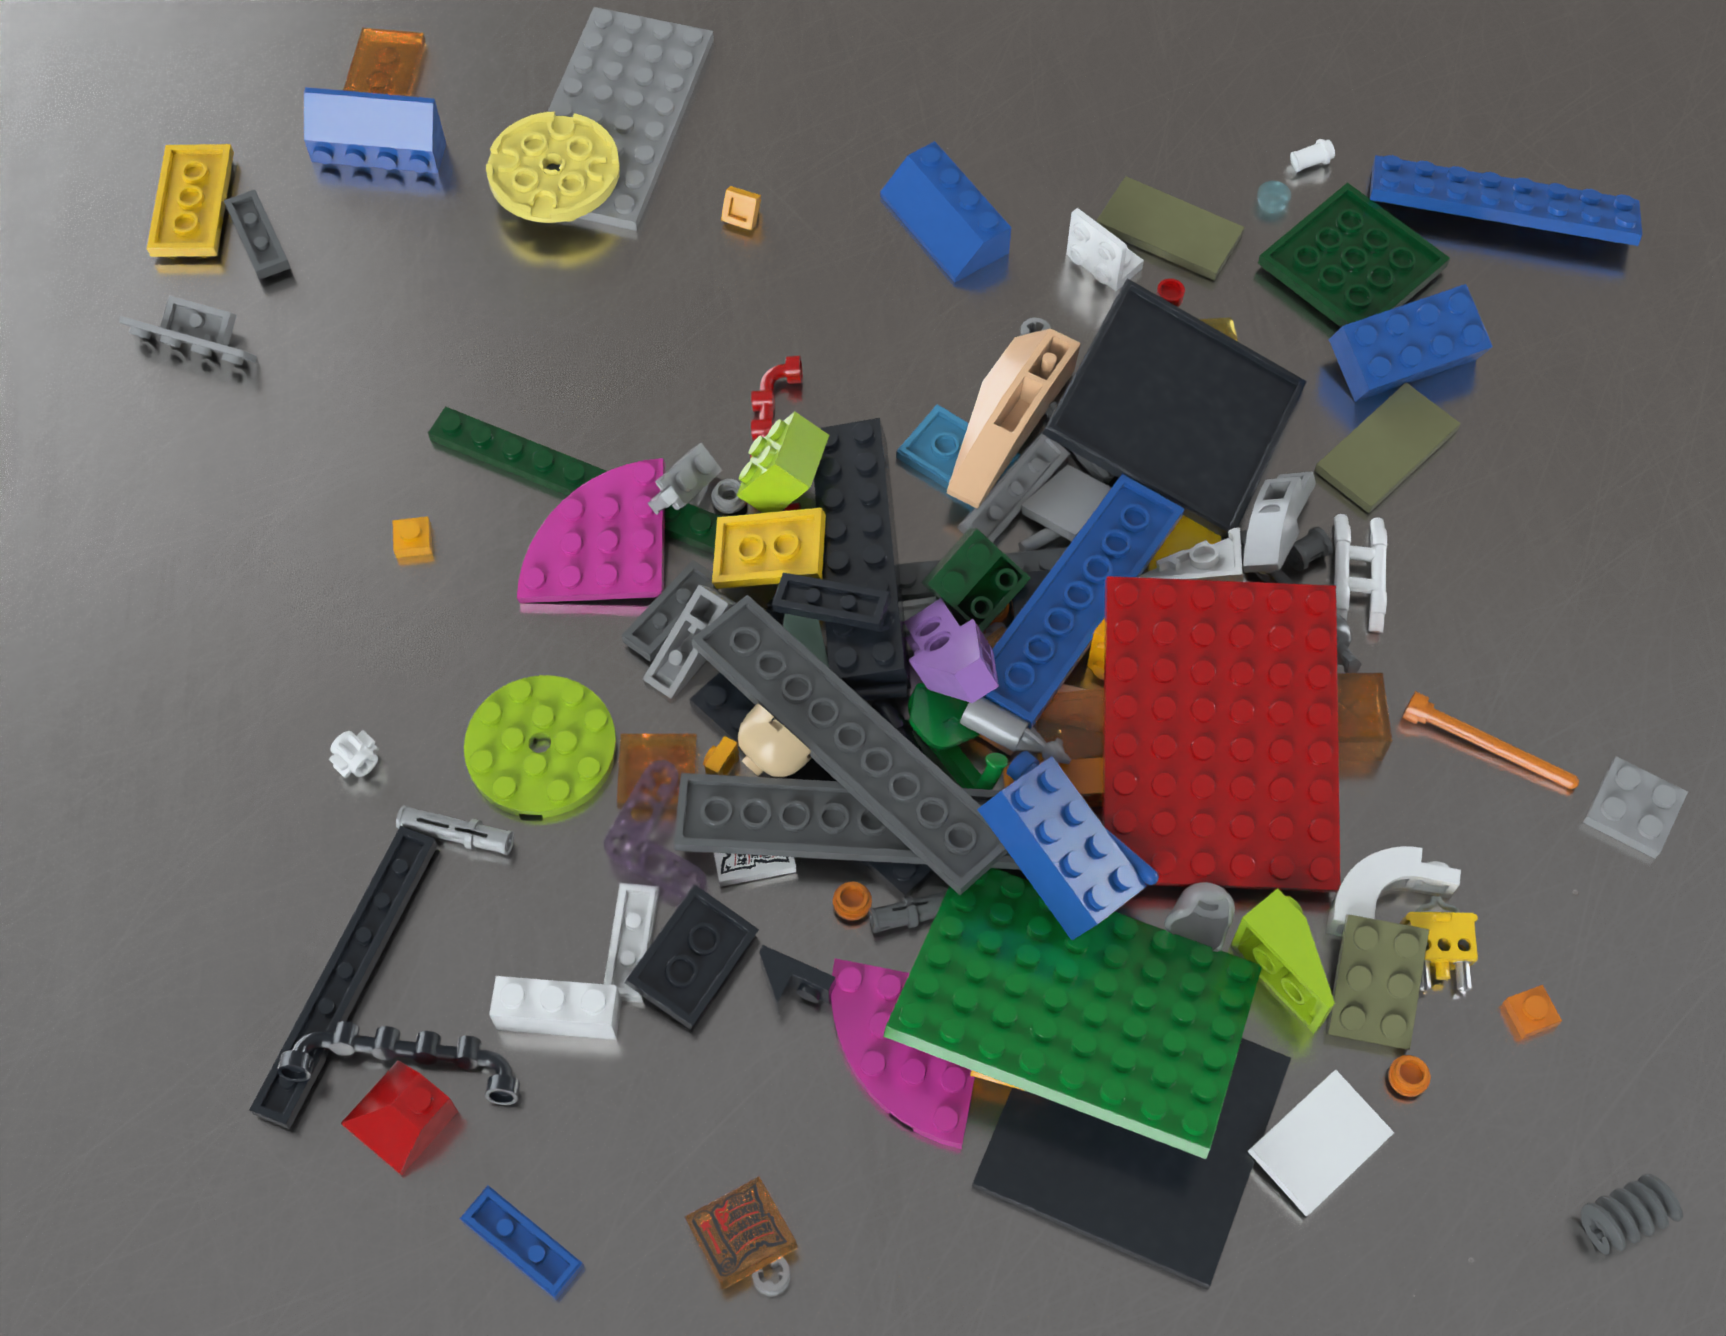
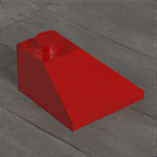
M397 1061L341 1122V1125L402 1176L453 1119L458 1110L450 1097L421 1073Z

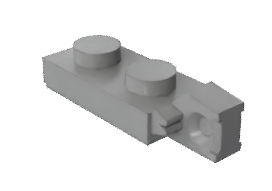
M699 443L655 481L661 491L647 504L655 514H658L671 504L678 510L694 498L723 470L704 445Z

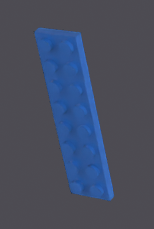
M1375 155L1370 189V200L1635 246L1639 245L1643 235L1639 200L1628 195L1613 196L1601 194L1593 189H1572L1559 183L1542 184L1533 182L1528 178L1513 179L1501 177L1493 172L1478 173L1467 171L1465 168L1458 166L1450 168L1436 166L1428 161H1407L1393 155L1384 157Z
M1121 474L994 646L993 654L999 687L983 697L1029 722L1028 728L1031 729L1091 646L1094 630L1105 618V580L1107 576L1139 578L1180 521L1185 509L1126 475Z

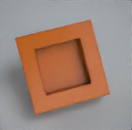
M1543 985L1510 996L1503 1002L1521 1039L1556 1027L1562 1022Z

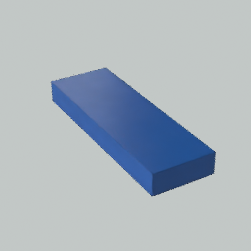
M489 1185L460 1217V1220L555 1300L560 1297L584 1267V1264Z

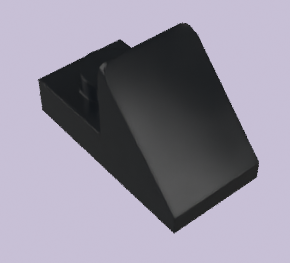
M762 945L759 951L761 967L778 1014L781 1013L793 988L797 989L796 992L799 996L808 1001L817 1003L821 1000L828 1004L830 1003L831 993L836 985L835 976Z

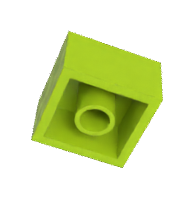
M795 411L784 421L781 419L777 420L765 437L759 436L751 445L749 454L752 457L739 475L741 485L736 496L762 513L782 511L811 487L829 434Z

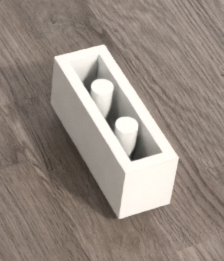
M496 976L489 1015L496 1029L501 1031L616 1040L622 1000L617 985Z

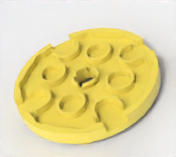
M555 111L530 115L507 127L493 142L490 148L491 154L488 164H486L489 186L496 200L512 214L526 220L542 223L570 222L592 212L611 195L618 182L620 173L617 147L606 129L588 117L575 113L573 117L555 116ZM552 163L555 165H561L559 167L560 171H557L556 169L549 170L546 169V167Z

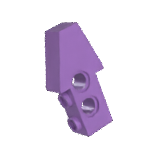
M940 598L904 621L910 632V635L906 636L905 639L915 654L909 661L928 690L974 703L999 687L993 649L974 619L959 626Z

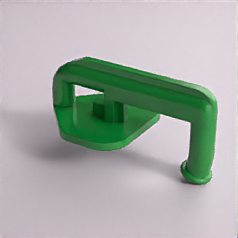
M918 683L908 701L910 725L962 788L993 790L1002 775L1003 769L1008 765V758L1000 753L988 754L985 758L987 766L981 775L958 747L959 744L980 735L960 724L962 715L969 702L928 690L924 683Z

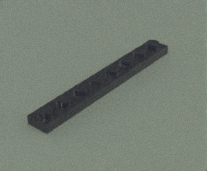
M402 826L399 827L252 1103L249 1111L253 1115L285 1128H291L331 1049L316 1048L308 1053L313 1057L314 1064L310 1078L302 1082L284 1079L277 1073L281 1054L292 1050L295 1043L303 1036L313 1032H334L335 1025L338 1022L347 1020L438 845L434 838Z

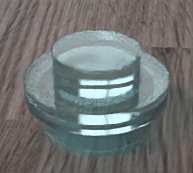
M1278 181L1263 183L1257 193V199L1261 208L1271 213L1281 211L1288 205L1291 198L1289 188Z

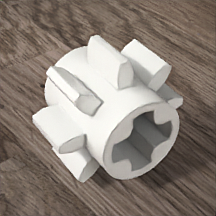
M364 730L357 736L352 731L342 733L334 740L330 748L334 755L329 760L344 778L348 777L351 772L357 777H362L368 774L378 761L375 753L379 748Z

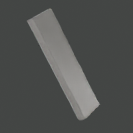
M1041 431L996 482L978 509L974 507L957 528L963 534L969 528H977L993 543L1021 511V504L1042 487L1070 453L1062 445L1043 435V431Z

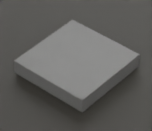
M1067 464L1021 504L1022 514L1073 541L1112 487Z

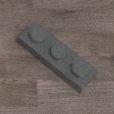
M254 189L224 200L258 279L260 280L290 269L288 259L256 190Z
M692 560L621 635L623 643L651 662L658 654L698 585L716 589L712 583L713 573L695 560Z

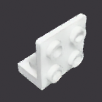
M1076 208L1071 213L1066 254L1075 264L1083 266L1100 283L1108 285L1115 292L1123 286L1127 278L1131 279L1143 269L1144 260L1129 250L1123 241L1080 209Z

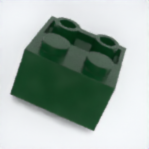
M969 528L921 583L936 597L941 598L947 607L966 622L974 619L983 633L1031 577L977 528Z

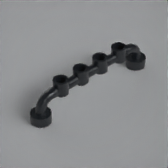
M347 1021L338 1022L335 1025L334 1032H313L303 1036L295 1043L292 1050L281 1054L277 1073L284 1079L295 1082L306 1081L311 1076L314 1064L313 1057L308 1053L316 1048H328L339 1055L363 1052L372 1053L374 1057L382 1060H392L398 1056L413 1058L417 1063L431 1065L441 1061L454 1063L462 1069H474L477 1066L492 1068L496 1075L490 1076L487 1080L485 1098L498 1105L516 1103L520 1089V1082L513 1077L512 1068L508 1060L499 1053L482 1050V1041L477 1037L461 1036L458 1038L457 1046L440 1045L441 1036L432 1031H421L417 1034L416 1042L400 1040V1031L390 1026L377 1028L375 1037L359 1035V1026Z

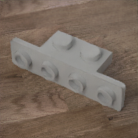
M169 295L160 327L120 316L119 323L130 327V334L150 339L152 333L161 336L159 342L177 348L181 347L182 342L191 344L190 351L211 357L212 351L223 354L222 360L241 366L243 360L255 363L257 359L256 355L228 346L237 316L231 312Z

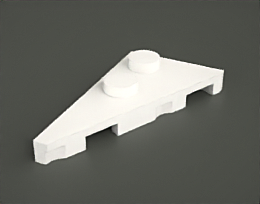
M1240 528L1229 530V538L1215 544H1209L1205 540L1196 544L1191 549L1181 550L1156 561V569L1140 575L1139 578L1243 582Z

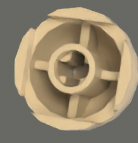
M757 703L741 723L738 732L739 746L746 755L742 762L758 777L763 771L774 778H785L795 774L812 758L809 755L811 750L776 719L772 721L774 716Z

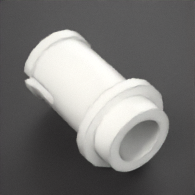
M1318 139L1314 145L1291 152V164L1296 172L1320 163L1324 165L1329 164L1330 160L1335 157V149L1330 140Z

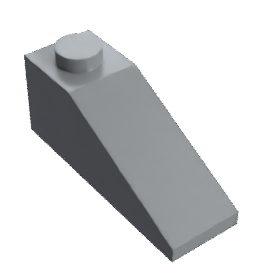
M698 585L642 680L670 699H674L707 661L692 646V638L735 605L736 602L714 588Z

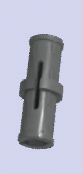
M946 891L914 899L911 896L903 897L901 902L869 908L868 913L873 932L879 933L880 931L905 925L909 928L917 927L918 922L935 918Z

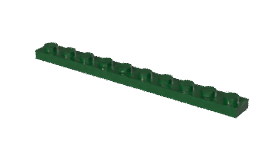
M446 406L428 431L430 441L567 496L589 480L607 472L604 469ZM689 503L678 510L671 504L665 508V535L714 555L717 517L722 516Z

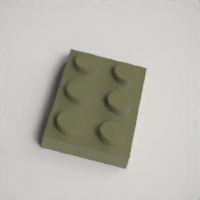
M1346 914L1332 995L1335 1005L1329 1014L1326 1034L1410 1050L1429 929Z

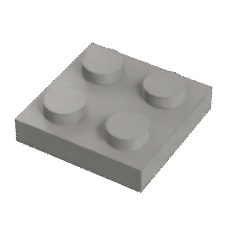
M1616 756L1608 768L1583 823L1656 859L1666 842L1688 791Z

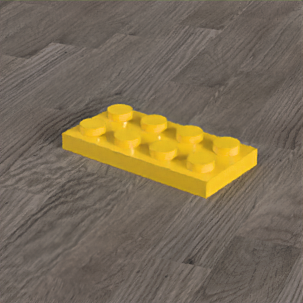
M231 144L165 145L147 243L150 257L217 256L225 211L224 200L227 199L234 157Z

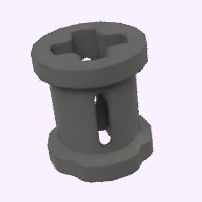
M1313 527L1309 529L1308 535L1294 542L1286 558L1294 569L1303 571L1308 568L1309 562L1320 556L1327 557L1332 554L1333 545L1328 534L1322 528Z

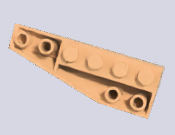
M1052 329L1017 336L1012 340L982 382L947 488V494L977 509L980 507L1047 411L1049 404L1054 401L1074 372L1080 350V342Z

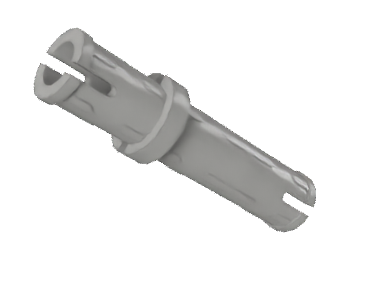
M405 805L400 808L396 818V827L398 829L402 826L424 835L464 844L465 849L475 850L478 847L508 855L514 843L513 831L485 826L481 820L471 819L469 822L410 808Z

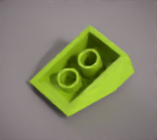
M1276 889L1242 917L1230 946L1241 958L1261 965L1262 969L1259 977L1306 1027L1315 1034L1323 1025L1335 1002L1302 908L1292 897L1285 896L1279 889Z

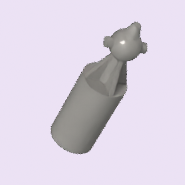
M984 697L974 703L969 702L960 720V724L1013 752L1028 751L1042 753L1044 761L1053 756L1057 763L1069 764L1072 760L1065 753L1061 739L1057 738L1056 741L1046 743L1034 727L1028 728L1029 722Z

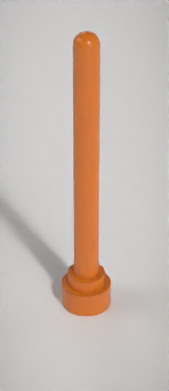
M1417 691L1412 695L1403 713L1402 718L1414 724H1417V722L1425 724L1427 721L1563 787L1575 789L1579 785V779L1576 775L1435 709V704L1428 701L1429 697Z

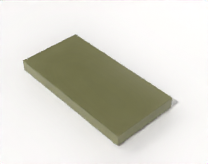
M1125 176L1096 220L1097 223L1120 240L1214 281L1242 237L1245 228Z
M1405 383L1316 464L1314 471L1366 512L1370 513L1456 433L1461 423L1408 383Z

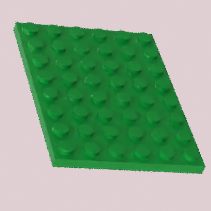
M990 868L961 895L952 887H948L886 1024L883 1037L1206 1159L1212 1145L1262 967L1260 964L1222 950L1215 952L1211 946L1178 934L1173 935L1164 929L1117 912H1113L1099 924L1071 940L1029 880L996 868Z

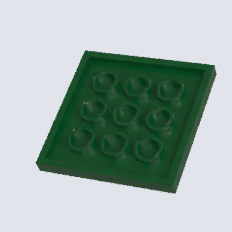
M1347 182L1260 254L1258 264L1342 327L1404 305L1448 266L1450 257Z

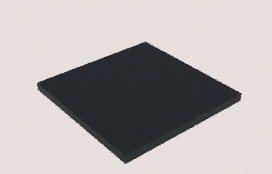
M1127 278L1042 434L1119 478L1121 474H1124L1185 509L1184 516L1227 539L1229 538L1228 531L1238 528L1307 381Z
M1241 1039L1212 1145L1206 1159L1028 1091L1012 1087L973 1180L972 1187L1209 1289L1255 1159L1249 1154L1248 1150L1265 1134L1291 1057L1247 1039Z

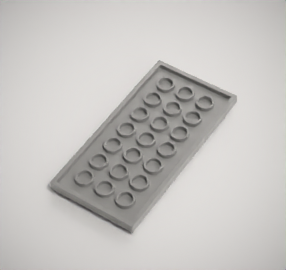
M597 7L593 8L547 111H555V116L573 117L575 113L594 120L607 130L617 147L620 173L613 192L598 208L579 217V219L637 231L714 41L713 31ZM552 163L546 169L560 171L559 167L561 165Z

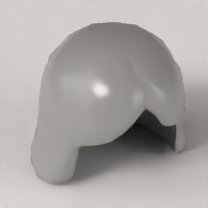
M1200 882L1190 885L1181 893L1175 906L1167 915L1164 921L1166 931L1173 935L1178 934L1211 946L1215 952L1221 951L1235 914L1233 898L1222 887L1213 883Z

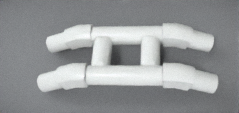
M1338 514L1334 517V585H1336L1337 613L1347 621L1350 591L1371 593L1368 631L1383 633L1387 606V530L1385 529L1384 520L1373 518L1370 521L1371 548L1350 546L1351 529L1348 517L1345 514ZM1349 561L1371 562V579L1349 577Z

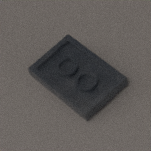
M694 884L624 983L691 1029L759 929Z

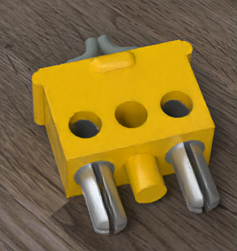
M1441 896L1430 897V903L1419 906L1416 912H1409L1399 923L1429 929L1420 990L1426 991L1431 989L1430 966H1435L1437 980L1451 979L1450 967H1455L1457 989L1459 991L1471 990L1470 967L1478 960L1475 922L1478 920V916L1474 913H1460L1455 906L1445 904ZM1436 901H1437V904H1438L1442 909H1444V910H1449V911H1452V912H1422V911H1424V910H1429V909L1433 908V907L1435 906V904H1436Z

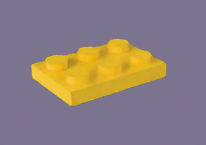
M812 508L717 517L712 575L713 585L716 589L779 584L783 572L822 579L826 514L823 509Z

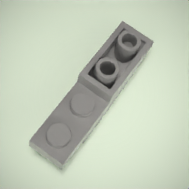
M1313 471L1280 474L1277 479L1265 480L1250 518L1244 549V573L1259 572L1261 574H1268L1281 569L1300 533L1297 518L1316 485Z

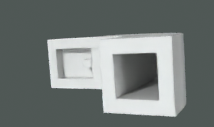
M1392 847L1375 852L1357 863L1344 878L1329 910L1326 934L1342 937L1346 914L1375 919L1377 900L1390 892L1400 890L1412 891L1450 899L1460 885L1461 870L1449 868L1447 864L1437 861L1422 863L1423 848Z

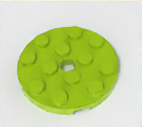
M530 676L501 687L487 697L478 707L466 731L464 757L475 787L495 807L516 816L527 814L542 815V818L574 810L591 799L602 788L614 766L617 736L612 717L606 705L589 688L579 682L560 676ZM535 738L536 740H551V745L546 751L537 753L531 750Z

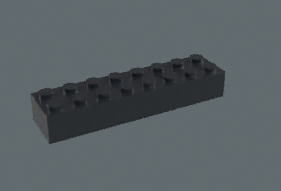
M880 418L821 427V430L829 434L814 476L816 508H822L826 514L822 579L889 591L892 598L881 631L825 621L829 669L849 687L906 682L907 689H912L908 646L905 639L906 626L904 624L905 616L900 582L888 448Z

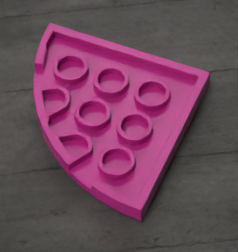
M664 459L643 460L614 468L589 480L567 496L549 514L528 548L518 580L517 600L519 603L658 597L664 591L665 508L658 514H655L647 503L661 491L655 481L665 473L666 464Z
M834 958L832 976H835L836 985L831 993L833 1019L839 1044L856 1079L885 1112L891 1113L901 1122L913 1128L914 1132L938 1143L962 1149L975 1077L970 1076L971 1070L883 1037L886 1024L910 973Z

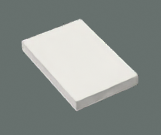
M1334 1070L1256 1142L1248 1152L1303 1214L1307 1216L1394 1132L1337 1070Z

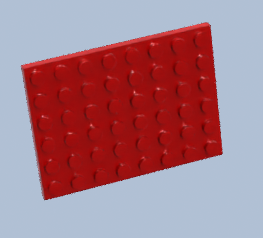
M1107 576L1105 580L1102 825L1157 871L1159 879L1154 885L1190 886L1195 883L1208 882L1222 888L1338 892L1341 886L1336 585Z

